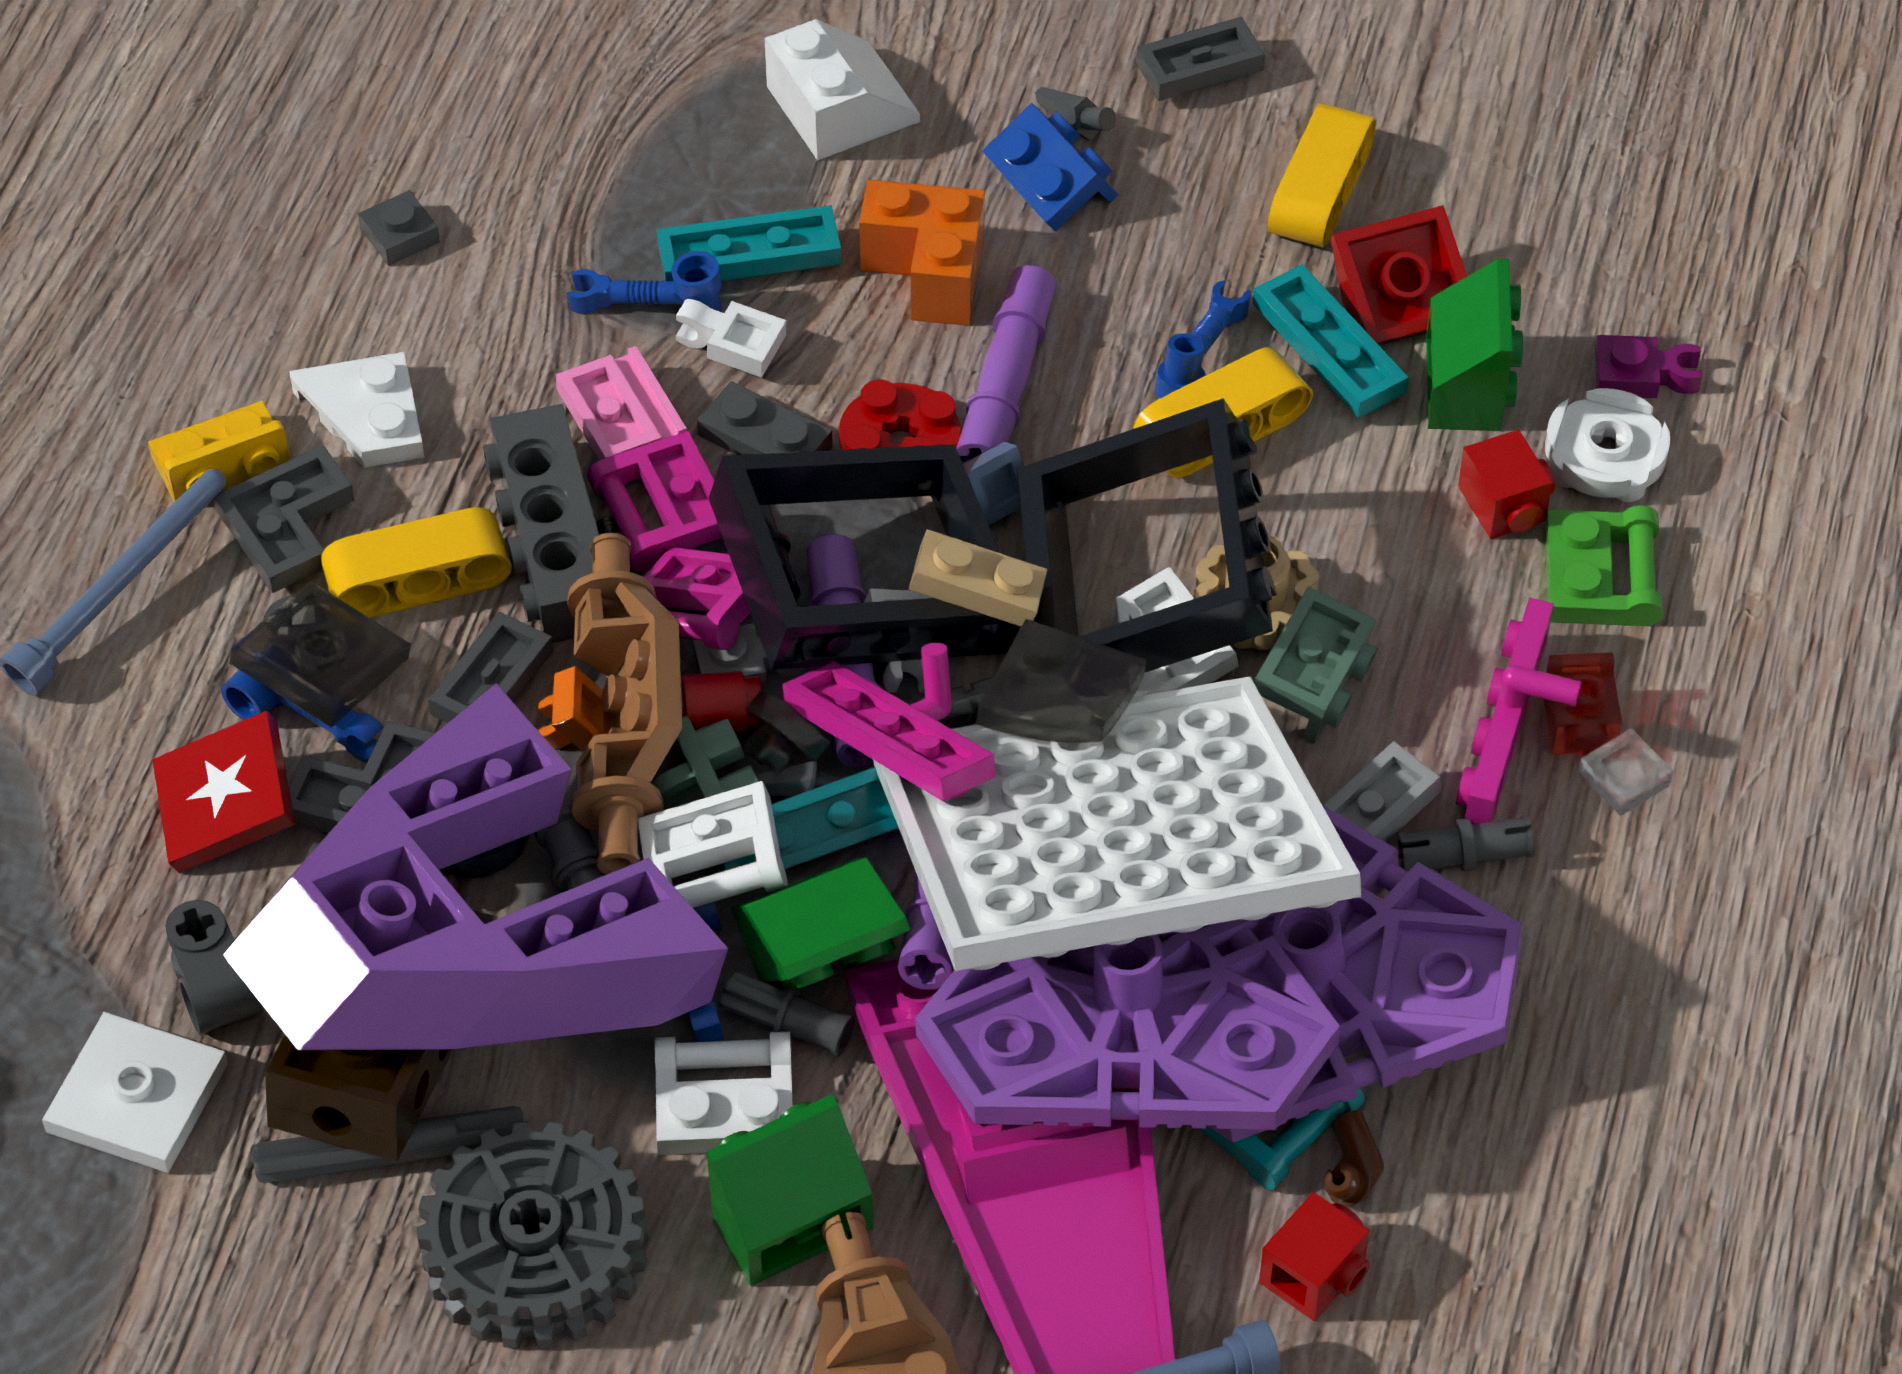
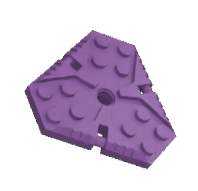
M1322 805L1360 872L1361 897L1337 901L1335 904L1324 908L1303 907L1271 913L1267 917L1258 920V935L1256 937L1259 941L1270 936L1275 938L1340 1025L1339 1044L1279 1126L1287 1123L1286 1120L1293 1117L1299 1119L1307 1116L1310 1111L1315 1109L1321 1111L1332 1107L1331 1104L1340 1101L1343 1103L1357 1097L1356 1089L1378 1082L1384 1088L1399 1082L1400 1078H1411L1419 1075L1422 1070L1427 1068L1433 1070L1444 1066L1443 1063L1449 1060L1455 1062L1507 1043L1523 941L1522 925L1520 922L1419 862L1409 872L1398 866L1396 848ZM1384 889L1390 891L1383 899L1378 897ZM1360 1051L1364 1052L1366 1057L1346 1064L1344 1057ZM1207 1125L1231 1142L1266 1131L1254 1129H1216V1125Z
M1243 919L1205 925L1199 930L1188 933L1173 931L1140 937L1123 945L1102 944L1069 950L1067 953L1057 957L1037 956L1009 961L987 970H954L915 1017L916 1036L975 1124L1034 1125V1122H1044V1125L1058 1126L1059 1122H1067L1069 1126H1083V1123H1093V1126L1111 1127V1120H1139V1127L1156 1128L1157 1124H1167V1128H1181V1125H1192V1128L1206 1129V1125H1216V1129L1276 1130L1339 1044L1340 1025L1275 938L1270 936L1259 941L1256 937L1258 935V920ZM1112 1088L1139 1089V1092H1112Z

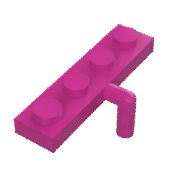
M1529 597L1522 622L1512 619L1509 622L1501 654L1503 657L1510 658L1509 665L1506 670L1495 668L1486 703L1495 707L1492 719L1480 717L1471 750V754L1480 756L1477 769L1465 766L1456 797V804L1466 807L1465 818H1469L1472 824L1494 820L1531 696L1576 707L1582 681L1539 671L1548 641L1554 603Z
M930 643L921 648L925 698L911 705L835 661L783 683L785 707L943 802L948 799L961 797L969 789L996 777L993 753L938 722L947 717L952 710L947 646L942 643Z

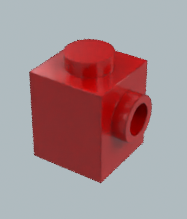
M1519 429L1463 447L1458 487L1490 540L1512 532L1522 533L1532 529L1539 523L1546 522L1550 494H1553L1555 490L1554 477L1548 463L1542 458L1537 459Z
M1313 1191L1263 1247L1259 1283L1315 1322L1340 1293L1346 1297L1350 1296L1364 1280L1370 1267V1262L1366 1260L1370 1230L1364 1227L1360 1218L1351 1209L1339 1203L1331 1204Z

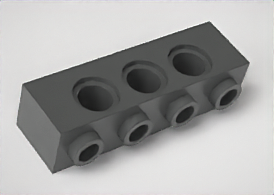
M563 404L490 418L493 443L483 445L484 458L490 481L501 479L504 488L503 490L495 491L502 527L514 526L516 536L507 538L514 574L526 573L529 584L520 585L527 622L539 620L541 631L552 636L553 643L574 639L575 618L568 609L567 596L570 587L579 578L592 573L590 544L593 543V539L599 533Z

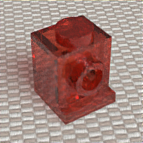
M1613 652L1549 655L1546 673L1582 681L1576 707L1544 699L1553 755L1576 754L1579 756H1594L1600 753L1617 751L1622 717L1613 671L1615 664Z

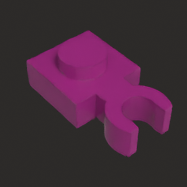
M1597 335L1595 345L1596 389L1623 390L1641 398H1657L1660 385H1667L1671 390L1682 394L1697 393L1700 390L1702 370H1686L1683 368H1698L1701 349L1694 344H1679L1672 347L1669 351L1658 350V337Z

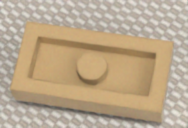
M927 529L920 545L908 590L1030 629L1037 614L1047 569Z

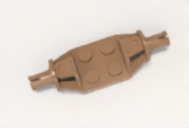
M604 533L593 539V543L590 544L592 573L579 578L570 587L567 596L568 609L575 618L574 656L605 674L607 678L602 694V709L604 712L610 713V730L608 734L594 735L576 762L578 789L574 792L571 801V812L575 821L586 829L598 832L599 857L597 858V866L604 874H610L640 861L638 854L639 827L637 818L663 811V797L660 790L651 784V781L682 730L679 621L657 600L653 584L643 576L630 572L631 543L626 536L618 533Z
M856 1212L846 1213V1219L850 1228L846 1230L848 1239L845 1236L839 1215L827 1220L822 1225L821 1232L824 1240L827 1242L835 1271L822 1280L817 1286L814 1295L822 1315L813 1374H962L950 1336L911 1287L912 1278L906 1263L892 1257H875L866 1230V1222L862 1214ZM844 1319H849L850 1326L845 1331Z

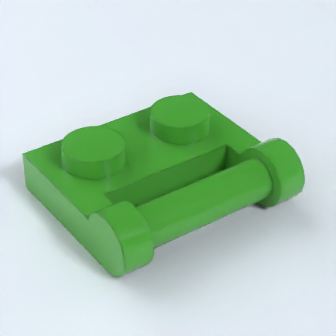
M1638 505L1630 507L1624 512L1547 510L1545 522L1547 602L1554 603L1551 622L1650 626L1658 623L1663 618V598L1656 591L1654 538L1659 534V516L1654 508ZM1611 542L1629 543L1631 592L1628 595H1613Z

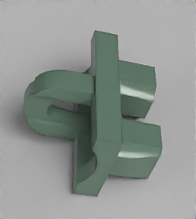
M687 715L682 717V730L677 737L686 763L664 772L655 779L653 785L660 790L663 797V810H667L756 783L758 779L750 765L718 779L715 770L745 757L737 736L728 719L704 726L695 731Z

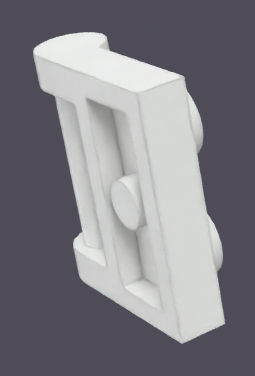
M763 781L637 818L643 860L650 858L672 885V878L748 855H756V862L674 886L692 908L762 887L769 893L788 886L786 872L780 856L771 799Z
M790 1031L770 1032V1039L676 1043L675 1036L655 1037L656 1137L658 1155L707 1153V1151L716 1148L727 1136L739 1131H753L778 1119L783 1112L793 1106ZM771 1066V1078L677 1082V1070Z

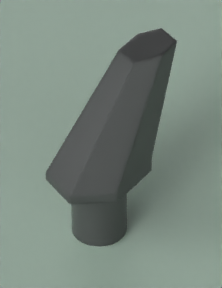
M1041 87L1035 92L1037 102L1052 115L1058 111L1079 135L1087 140H1091L1100 131L1111 130L1116 123V115L1111 108L1097 107L1087 97Z
M811 761L756 774L758 782L763 781L771 800L782 801L846 778V775L818 771L817 762Z

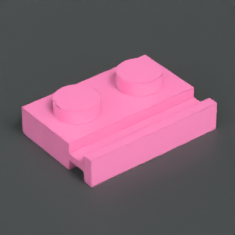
M637 346L628 348V355L614 359L612 355H608L556 374L557 391L599 461L687 431L686 426Z

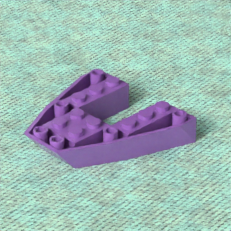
M496 683L373 784L295 870L226 950L223 956L298 1050L460 1049L660 1025L712 1001L728 948L650 858L484 924L439 870L557 824L571 773V768Z

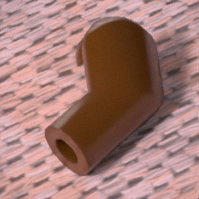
M1359 1110L1346 1112L1338 1116L1331 1124L1344 1155L1333 1171L1327 1170L1323 1183L1331 1200L1344 1206H1353L1367 1199L1384 1171V1161L1364 1114Z

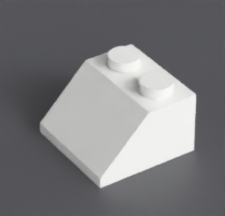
M817 19L764 38L767 88L817 161L920 122V113L869 41Z

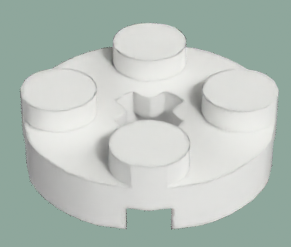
M1609 388L1586 391L1585 399L1575 401L1569 406V398L1559 404L1549 419L1545 440V454L1551 465L1550 469L1554 482L1559 486L1573 488L1584 494L1602 498H1616L1622 502H1633L1642 498L1646 493V488L1656 482L1662 475L1670 447V431L1665 421L1662 428L1660 422L1652 416L1654 407L1645 399L1635 394ZM1604 437H1611L1615 439L1616 449H1605L1595 443H1601Z

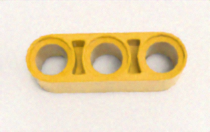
M1322 102L1317 104L1274 195L1268 216V233L1321 248L1327 247L1370 153L1376 130V117Z
M1264 347L1154 401L1140 413L1133 429L1224 398L1237 420L1245 418L1248 421L1250 437L1255 442L1298 419L1310 405L1313 392L1310 386L1276 349ZM1213 455L1167 470L1166 472L1173 478L1185 477L1212 464Z
M481 507L466 508L344 537L328 545L321 555V564L334 609L339 616L350 620L367 619L487 590L505 581L512 568L495 514L489 509Z

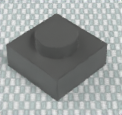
M410 190L358 213L361 231L388 266L440 242L438 226Z

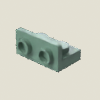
M1307 587L1258 672L1254 684L1262 697L1309 719L1303 738L1315 743L1325 724L1336 728L1340 723L1352 697V693L1346 691L1345 688L1351 678L1360 682L1363 681L1378 648L1369 644L1377 619L1310 587Z

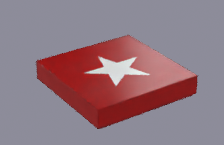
M264 711L152 759L168 863L179 874L295 825L278 724L268 711Z

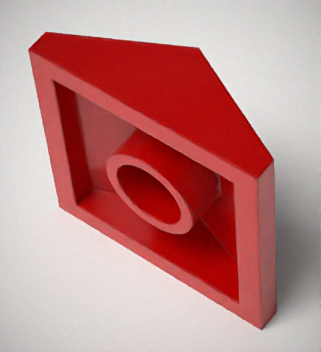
M1444 205L1342 231L1331 236L1342 302L1347 312L1378 345L1426 333L1431 297L1467 277Z

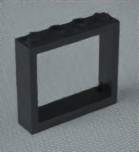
M1224 398L1017 469L1026 562L1047 569L1037 614L1032 623L1035 665L1053 689H1075L1087 692L1273 631L1269 601L1277 593L1272 576L1264 566L1263 554L1270 552V541L1264 523L1257 514L1256 507L1257 504L1263 503L1264 495L1260 480L1255 470L1251 467L1250 456L1257 453V446L1250 437L1248 421L1245 418L1237 420ZM1213 455L1229 587L1079 636L1066 505Z
M955 444L722 456L708 499L772 670L821 667L833 661L840 665L920 660L922 659L921 648L930 643L946 645L948 658L1006 654L1008 652L1018 625L936 598L798 607L759 506L931 496L947 536L1000 553Z

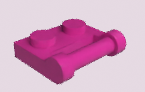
M689 431L604 458L594 463L587 471L586 477L594 493L604 497L622 535L630 540V565L635 571H649L670 547L691 549L723 538L708 499L714 479ZM640 479L663 527L651 531L647 530L625 487L627 482Z
M670 547L644 575V578L653 584L657 600L663 606L679 610L688 609L708 612L706 615L669 611L679 621V638L701 640L708 648L729 650L737 641L739 625L750 613L729 554Z

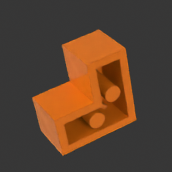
M867 179L859 221L860 271L910 275L912 321L970 326L985 238V190Z

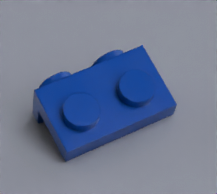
M1031 103L982 150L996 168L1055 232L1098 191L1110 203L1119 195L1105 180L1113 172L1111 168L1090 147L1082 153L1075 147L1073 143L1080 135L1058 111L1048 118L1039 108Z

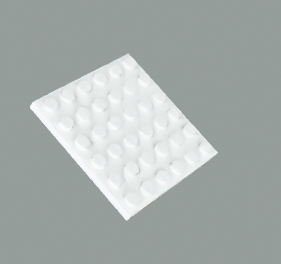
M1250 676L953 728L952 730L994 754L996 777L969 789L961 797L948 799L944 802L874 760L878 777L955 971L966 969L987 970L1009 961L1037 956L1057 957L1067 953L1069 950L1102 944L1123 945L1140 937L1173 931L1188 933L1199 930L1205 925L1238 919L1259 920L1271 913L1303 907L1324 908L1335 904L1337 901L1361 897V878L1358 868Z

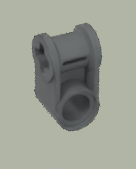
M203 900L187 901L175 907L168 915L166 921L167 939L172 949L173 971L180 984L186 1008L198 1035L264 1012L263 1005L223 956L235 940L219 907Z

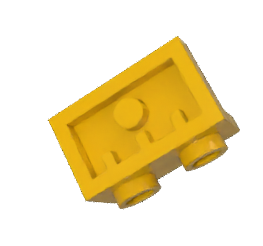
M263 400L148 441L153 462L173 502L209 469H217L224 474L226 479L225 487L222 490L224 491L290 460L285 430L279 420H272Z

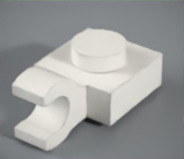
M686 299L676 315V321L683 323L676 335V341L696 349L707 345L708 359L761 378L786 337L787 320L731 301L725 313L709 308L697 300Z

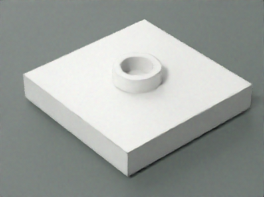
M103 1012L42 1119L46 1133L169 1173L228 1065L226 1053L223 1050Z

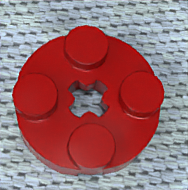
M883 379L873 380L865 384L861 389V396L854 399L847 406L840 420V450L955 444L957 448L961 435V423L956 414L955 402L949 394L916 384L891 383ZM905 431L915 436L905 437L902 443L891 442L892 432Z

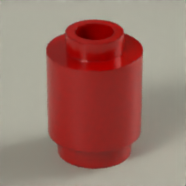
M742 671L681 675L682 717L688 715L695 731L725 719L729 720L736 735H746L747 728L762 727V693L758 676L744 677Z

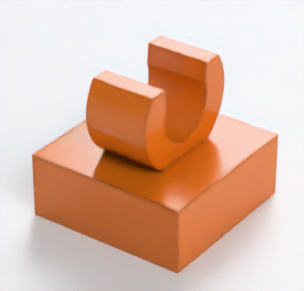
M576 666L554 674L553 695L545 697L538 705V709L552 720V724L538 729V731L553 749L563 748L572 742L583 752L594 735L608 734L610 730V713L604 712L602 709L603 690Z

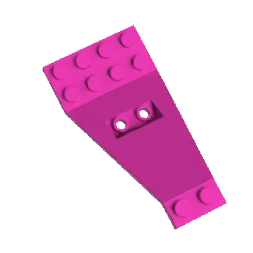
M899 959L844 970L847 994L874 1062L1014 1374H1128L1175 1360L1151 1127H1139V1120H1111V1127L1093 1126V1123H1083V1126H1069L1067 1122H1059L1058 1126L1044 1125V1122H1034V1125L975 1124L916 1036L915 1017L939 988L930 990L919 989L905 982L898 971ZM1112 1088V1092H1139V1089Z

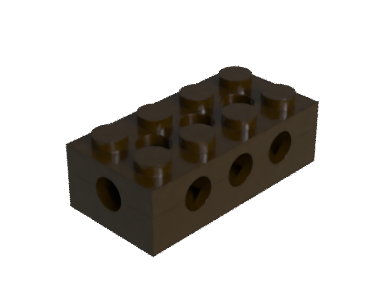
M474 911L484 924L493 921L494 915ZM285 1034L265 1070L268 1127L398 1162L454 1049L298 1050Z

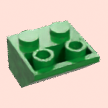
M1496 259L1430 299L1426 331L1428 429L1501 431L1504 407H1515L1517 372L1510 370V367H1521L1522 330H1515V326L1512 325V321H1519L1521 285L1510 284L1509 259Z
M866 857L844 862L789 884L786 888L769 892L731 907L758 980L762 982L780 981L783 989L795 985L797 988H801L834 975L835 972L831 962L841 959L843 965L854 961L863 963L885 955L896 949L893 937L911 930L905 915Z
M832 1094L813 1103H798L783 1112L778 1119L750 1132L739 1131L723 1139L716 1148L707 1151L713 1223L750 1286L829 1250L821 1229L827 1220L836 1215L840 1216L847 1239L846 1230L850 1229L846 1219L847 1212L862 1214L866 1222L867 1231L874 1228L872 1191L840 1107Z

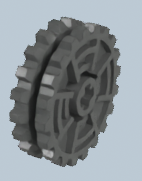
M527 1121L513 1124L510 1135L502 1137L494 1129L481 1133V1146L471 1150L461 1145L451 1153L454 1163L451 1170L436 1169L430 1178L431 1186L436 1192L435 1195L422 1196L420 1200L419 1214L426 1223L417 1227V1239L419 1248L422 1249L424 1271H427L430 1276L427 1281L434 1300L447 1298L444 1306L446 1316L454 1324L464 1319L470 1320L472 1336L484 1341L492 1333L502 1335L503 1346L518 1349L524 1338H534L538 1348L543 1349L553 1347L555 1336L567 1333L574 1341L587 1336L585 1324L593 1319L606 1324L616 1316L613 1302L617 1298L630 1300L637 1290L636 1282L631 1273L645 1271L647 1254L641 1247L642 1243L648 1241L646 1220H644L643 1197L636 1196L635 1191L638 1189V1183L632 1169L618 1171L621 1164L620 1153L611 1145L597 1150L595 1148L594 1134L581 1129L573 1137L564 1135L562 1123L549 1121L543 1131H532Z

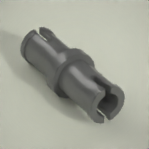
M1522 815L1520 818L1472 824L1469 818L1456 819L1455 826L1409 833H1405V831L1398 832L1399 858H1403L1401 868L1409 872L1419 862L1429 869L1460 865L1462 871L1476 870L1477 863L1525 856L1527 858L1534 857L1533 831H1528V828H1531L1530 818L1528 815Z

